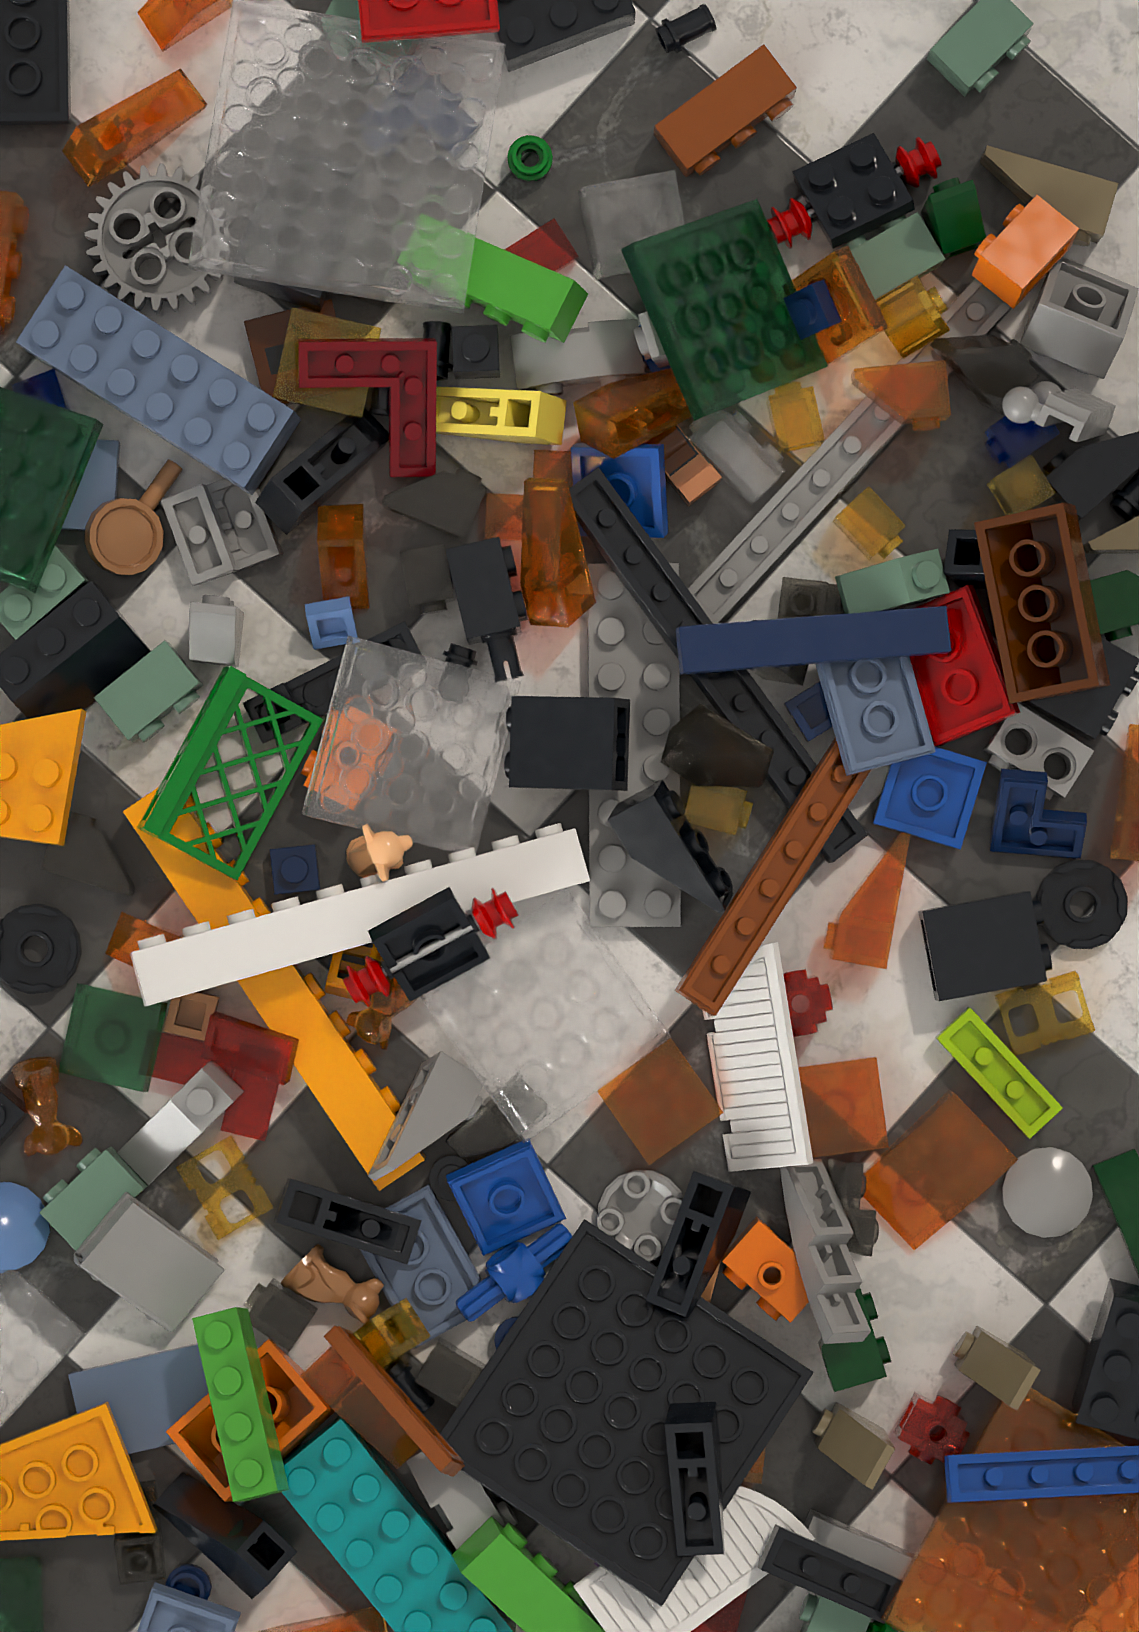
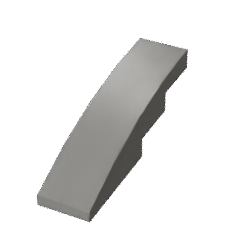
M813 1159V1163L808 1165L780 1167L785 1209L794 1252L807 1298L824 1344L862 1342L869 1335L871 1329L855 1295V1291L861 1285L862 1280L846 1245L854 1232L822 1159Z

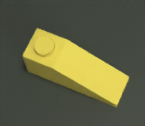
M436 386V434L524 444L562 445L567 400L542 391Z

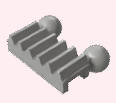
M1041 381L1031 389L1022 386L1015 387L1006 393L1002 403L1005 416L1014 423L1022 424L1032 420L1036 422L1035 424L1042 427L1061 422L1073 425L1074 428L1069 439L1075 442L1105 435L1116 405L1076 387L1064 390L1063 392L1057 384L1050 381Z

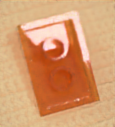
M949 1090L856 1178L851 1185L910 1247L916 1250L984 1193L1018 1159L954 1092Z

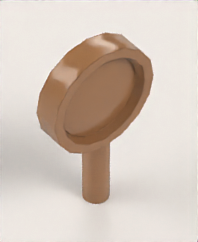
M168 459L139 501L136 499L115 498L102 503L91 513L85 526V545L90 558L99 568L111 574L134 575L147 570L157 560L163 547L164 531L159 517L154 510L183 469L178 464Z

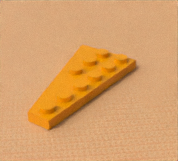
M77 709L0 725V837L64 846L87 711Z
M108 1402L0 1444V1541L63 1538L74 1535L93 1534L100 1536L130 1532L156 1533L158 1530Z

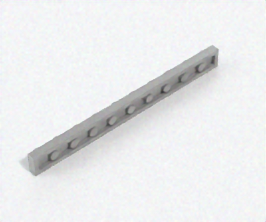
M975 278L694 581L688 590L713 624H718L1002 318L1011 308L1008 304Z

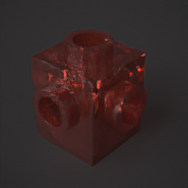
M806 969L783 973L793 1037L818 1032L817 1024L827 1022L825 1012L833 1010L828 983L820 985L818 976L808 977ZM797 995H804L809 1001V1006L804 1012H795L792 1008V1000Z
M914 1392L894 1431L898 1439L911 1445L908 1453L930 1465H933L935 1459L945 1463L944 1456L960 1455L970 1435V1432L965 1430L968 1422L963 1416L959 1415L962 1407L940 1395H937L935 1400L932 1401L917 1392ZM933 1426H941L936 1434H929Z

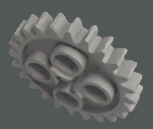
M163 163L159 164L156 176H151L145 165H141L140 179L134 180L127 171L123 172L125 186L120 188L112 182L107 184L113 194L110 200L100 196L96 197V201L103 209L102 214H88V218L98 225V229L85 232V237L88 240L97 242V246L90 248L86 253L91 259L102 260L92 269L96 276L109 273L110 275L103 284L105 289L110 291L121 286L117 298L125 302L134 295L135 308L139 311L145 306L147 300L151 301L156 314H160L163 301H168L174 312L179 311V299L183 297L192 306L196 305L194 291L199 289L203 293L210 295L211 290L206 283L209 277L218 281L223 280L222 274L216 268L217 264L231 263L230 257L221 252V248L233 246L234 241L231 237L222 235L221 232L228 230L233 225L230 219L217 218L226 209L224 202L220 201L210 204L216 193L215 189L210 186L200 192L199 188L202 180L200 176L196 174L188 182H185V171L180 166L175 170L172 177L168 176ZM175 198L181 202L179 213L169 219L160 217L158 215L160 203L165 199ZM190 218L196 220L193 226L182 228L175 232V229L182 226L186 220ZM135 219L141 225L138 235L129 240L118 237V227L124 220ZM159 229L164 235L168 234L165 237L167 245L159 248L156 243H152L154 241L152 233ZM196 238L202 242L200 253L191 259L181 257L179 255L181 243L185 239ZM145 246V248L134 254L132 258L124 259L123 255L125 252ZM157 259L162 264L159 275L151 280L140 278L138 274L140 265L145 260Z

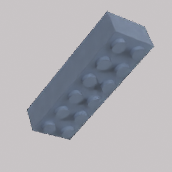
M66 265L16 340V343L29 354L250 495L254 494L301 421L296 412Z

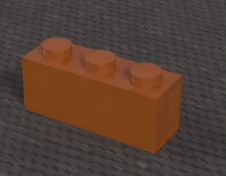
M763 44L654 126L653 135L685 177H688L694 171L701 176L721 160L718 153L731 144L737 149L757 134L754 127L765 118L769 117L773 122L788 112L794 105L791 99L794 98L797 87Z

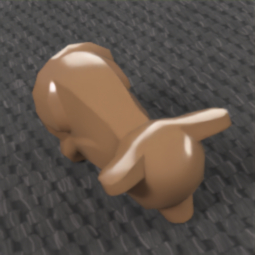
M319 1244L312 1248L281 1281L283 1287L289 1288L309 1301L342 1303L353 1318L367 1325L371 1322L370 1317L377 1311L380 1303L378 1294L384 1287L382 1281L377 1278L356 1284L346 1271L339 1270L325 1261L323 1256L324 1248Z

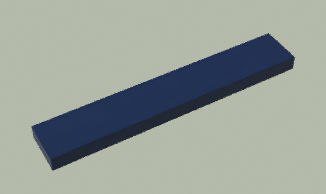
M947 606L680 626L675 629L680 675L946 654L951 652Z

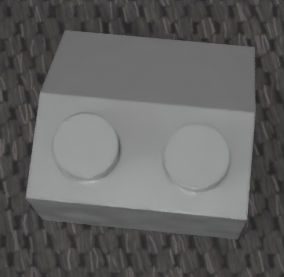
M1062 257L1045 277L1019 345L1031 349L1040 356L1051 357L1068 364L1081 373L1092 374L1104 379L1125 337L1139 288Z

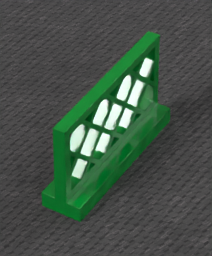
M227 666L223 667L137 828L224 875L238 880L324 719L246 676L247 674L240 670ZM247 689L263 697L268 716L244 723L239 703ZM272 703L286 711L275 714ZM234 714L237 725L226 728ZM293 714L309 723L299 741L286 745L283 744L276 719ZM270 721L277 747L253 754L246 728ZM239 730L246 756L222 763L217 747L221 736ZM296 747L290 760L288 761V757L285 750ZM279 752L284 769L278 781L262 785L255 759ZM211 755H213L215 766L205 768ZM248 761L255 787L231 794L224 768ZM217 771L224 797L200 804L195 784L200 775ZM274 788L267 801L264 790ZM257 793L262 808L257 821L240 825L233 799ZM191 794L194 806L183 809L188 797ZM226 802L234 828L209 835L202 809ZM196 811L203 837L185 842L170 834L178 816ZM253 828L245 842L242 831ZM236 833L241 851L231 867L216 858L211 840ZM205 842L208 854L193 845Z

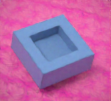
M349 596L305 604L306 619L314 650L358 642L357 628Z

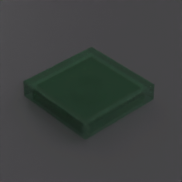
M77 983L58 1072L140 1092H149L168 1003L159 1002L144 1006L143 999L140 996Z

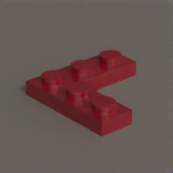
M298 339L299 388L389 387L390 477H436V339Z

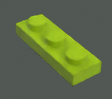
M967 1007L935 1037L1027 1138L1030 1139L1063 1109L970 1007Z

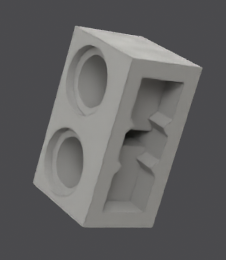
M1017 703L1021 713L1002 720L983 751L991 755L988 763L999 771L1002 768L1045 772L1044 761L1047 756L1052 753L1058 754L1065 760L1066 772L1058 780L1048 776L1045 799L1050 801L1053 795L1058 798L1066 797L1094 750ZM1012 729L1022 731L1027 737L1028 746L1021 755H1014L1006 748L1005 737Z

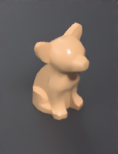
M368 824L362 825L364 836L351 840L346 850L347 863L358 877L365 878L378 874L382 882L389 879V871L391 869H399L403 865V855L405 851L412 847V838L409 835L398 836L392 831L374 833Z

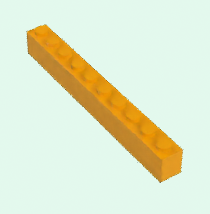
M158 788L123 811L198 924L209 921L212 930L229 925L227 916L250 909H254L256 917L271 913L261 897L253 901L244 888V885L249 882L244 871H242L238 880H234L137 828ZM191 794L188 797L183 809L194 806ZM194 812L178 816L170 831V834L185 842L203 837L198 818ZM208 821L206 824L209 831V835L217 833L215 828ZM221 837L211 840L216 858L232 867L235 859L227 863L218 849L224 844ZM205 842L193 845L208 854ZM294 964L237 980L364 1170L369 1174L401 1104L388 1086L383 1089L379 1088L371 1076L377 1069L364 1049L360 1048L356 1052L346 1039L351 1030L339 1012L335 1010L329 1014L320 1000L326 993L311 972L304 976L298 966ZM420 1151L392 1172L376 1181L371 1180L380 1191L423 1162L426 1156L423 1151Z

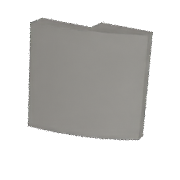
M224 478L208 485L201 484L161 500L192 586L238 572L283 555L269 516L255 503L261 494L259 487L253 495H250Z

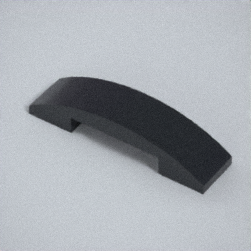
M406 621L364 641L363 644L270 690L311 713L322 717L332 712L333 709L336 710L344 706V704H348L424 664L425 660ZM257 695L243 702L251 721L268 716L263 697ZM272 703L275 714L286 711ZM293 714L276 719L281 736L308 723ZM270 721L254 725L262 744L275 739Z

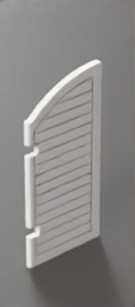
M776 942L759 947L716 1016H711L703 1010L704 1020L714 1019L716 1033L709 1032L706 1035L720 1121L730 1120L732 1133L722 1134L728 1172L813 1163L779 944Z
M740 1486L723 1512L724 1554L695 1555L662 1607L601 1566L585 1576L573 1587L605 1632H691L769 1574L760 1570L757 1565L775 1524L811 1540L815 1538L791 1512L776 1501L759 1492Z

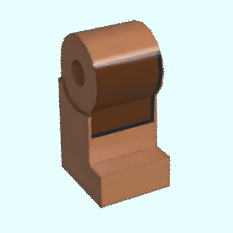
M669 416L639 438L641 444H664L665 478L688 507L721 482L722 476L711 463L709 464L680 427Z

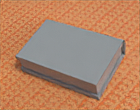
M128 1192L122 1195L74 1253L75 1264L89 1273L93 1280L100 1281L144 1313L148 1320L155 1321L170 1332H173L224 1272V1268L217 1264V1258Z

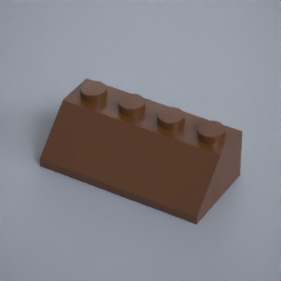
M1059 503L974 522L1009 704L1110 686L1075 505Z

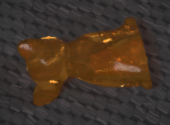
M381 955L379 958L380 962L384 961ZM395 977L391 980L389 979L391 986L388 997H385L380 992L371 995V1006L362 1011L351 1012L346 1024L356 1028L358 1036L364 1041L374 1045L380 1043L381 1049L387 1050L390 1043L392 1018L410 1007L418 999L416 998L410 1002Z
M30 1058L14 1065L12 1073L14 1074L15 1085L18 1089L22 1090L25 1108L35 1123L32 1133L26 1136L24 1142L25 1154L32 1156L40 1152L50 1156L61 1152L67 1145L80 1146L83 1142L81 1133L76 1128L64 1125L57 1120L58 1094L55 1085L60 1081L55 1058Z

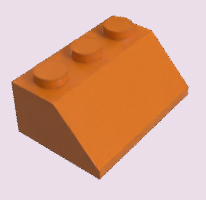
M268 1339L258 1348V1354L283 1459L338 1409L313 1379L272 1340ZM208 1393L173 1424L166 1433L222 1500L229 1502L233 1500Z

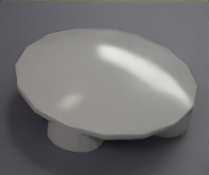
M1054 1147L1031 1148L1025 1154L1019 1156L1007 1170L1002 1186V1204L1011 1220L1026 1233L1042 1238L1062 1236L1077 1228L1087 1216L1093 1198L1091 1178L1083 1163L1071 1153Z
M633 1170L620 1175L605 1188L598 1204V1228L645 1260L653 1261L663 1254L684 1198L683 1194L668 1177L653 1170Z

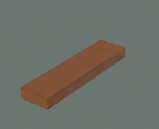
M335 1325L323 1336L441 1473L454 1477L465 1466L461 1457L352 1331Z

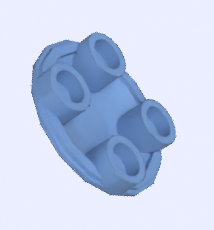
M0 1182V1273L8 1270H17L32 1263L44 1250L50 1233L49 1222L39 1213L45 1208L41 1199L28 1188L12 1182Z

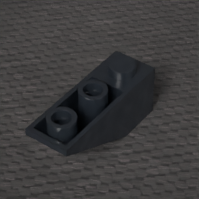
M661 780L619 802L607 820L631 858L718 913L725 911L734 894L732 891V881L725 869L717 867L709 855V845L703 833L697 828L693 829L684 815L685 807L680 796L674 790L669 791L665 782Z
M183 1472L152 1505L251 1599L268 1586L297 1553L263 1519L232 1501L224 1502L217 1492Z

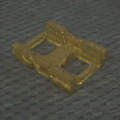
M1075 970L1048 978L1049 984L1043 983L1027 988L1026 991L1018 987L994 995L1006 1028L1011 1051L1015 1056L1039 1049L1041 1047L1040 1043L1048 1045L1049 1041L1052 1043L1057 1042V1039L1062 1041L1065 1039V1036L1067 1039H1071L1095 1031L1079 981L1080 978ZM1073 990L1078 996L1082 1016L1073 1021L1060 1023L1055 1015L1052 998L1057 994ZM1031 1004L1034 1008L1039 1028L1036 1032L1018 1037L1013 1033L1008 1012L1011 1008Z
M233 1135L228 1136L176 1167L189 1191L195 1189L197 1192L196 1196L204 1210L207 1209L208 1214L204 1217L217 1240L274 1208L261 1184H255L257 1178L251 1177L253 1171L247 1170L249 1164L247 1162L243 1163L242 1160L245 1159V1156L238 1147ZM219 1150L223 1152L229 1162L231 1172L229 1175L210 1184L205 1181L197 1164L200 1159ZM243 1190L251 1200L254 1211L240 1221L231 1223L221 1209L220 1202L232 1193Z

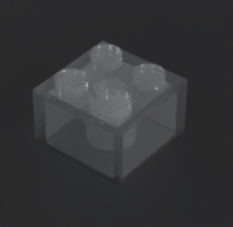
M675 170L588 185L578 190L594 281L679 266L691 261Z

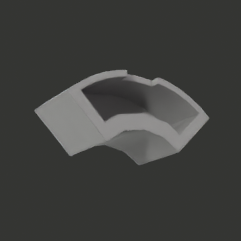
M638 319L588 322V327L571 329L564 343L548 337L546 343L525 333L510 336L517 390H536L557 396L564 393L563 387L600 382V389L627 386V378L645 373L643 357L633 330L638 327Z
M423 1452L406 1461L430 1508L435 1507L449 1531L446 1534L456 1550L491 1516L503 1527L508 1522L513 1526L518 1524L513 1511L506 1501L502 1500L498 1503L490 1490L462 1471H459L454 1477L441 1473Z

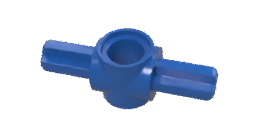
M560 1223L556 1224L528 1246L522 1242H513L498 1250L486 1262L487 1268L485 1272L487 1277L456 1300L455 1303L460 1313L466 1320L471 1322L503 1298L509 1303H518L534 1294L546 1275L543 1268L560 1256L572 1238V1234Z

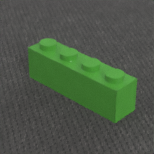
M422 214L397 261V264L410 274L407 281L427 292H432L434 286L447 292L445 298L466 309H469L472 303L485 308L483 312L485 316L505 326L508 325L510 320H513L523 325L522 332L546 343L548 337L563 343L565 342L588 296V293L575 280Z
M233 1307L192 1318L233 1502L247 1501L289 1490L249 1310L247 1308Z
M491 1516L452 1554L460 1572L524 1632H605L573 1587L576 1583L570 1580L565 1585L555 1576L559 1570L553 1562L541 1551L534 1556L524 1546L528 1541L511 1523L508 1522L503 1527Z

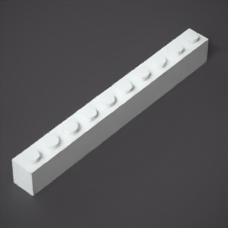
M561 823L535 830L537 839L520 843L518 835L491 842L493 851L476 856L475 849L472 847L448 854L450 863L432 868L429 859L404 866L406 875L382 882L379 875L375 874L361 878L362 888L344 892L342 884L316 891L318 900L300 905L298 896L271 904L273 913L256 917L254 909L227 916L229 923L227 926L211 930L209 921L182 929L184 938L166 942L164 934L137 941L139 950L131 952L130 956L144 1006L372 943L368 930L448 887L451 888L466 915L472 914L473 898L475 897L482 903H485L491 899V888H494L498 895L506 891L512 903L588 882L590 878L576 829L563 831Z

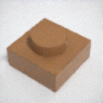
M195 992L171 999L163 1031L208 1042L220 997Z

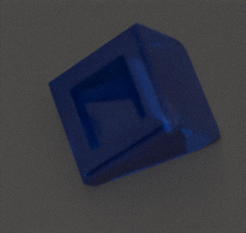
M55 369L12 384L21 416L25 425L29 428L71 411Z

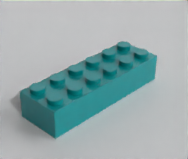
M345 1412L341 1413L283 1461L289 1490L283 1491L282 1494L394 1632L516 1631V1623L460 1572L452 1556L456 1551L455 1547Z

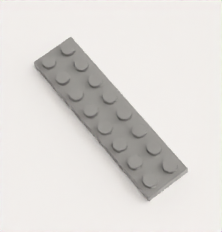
M608 563L588 564L589 697L630 699L628 791L589 790L590 927H681V889L631 858L607 820L619 802L661 780L665 782L669 791L674 790L680 796L679 660ZM669 563L679 576V563Z

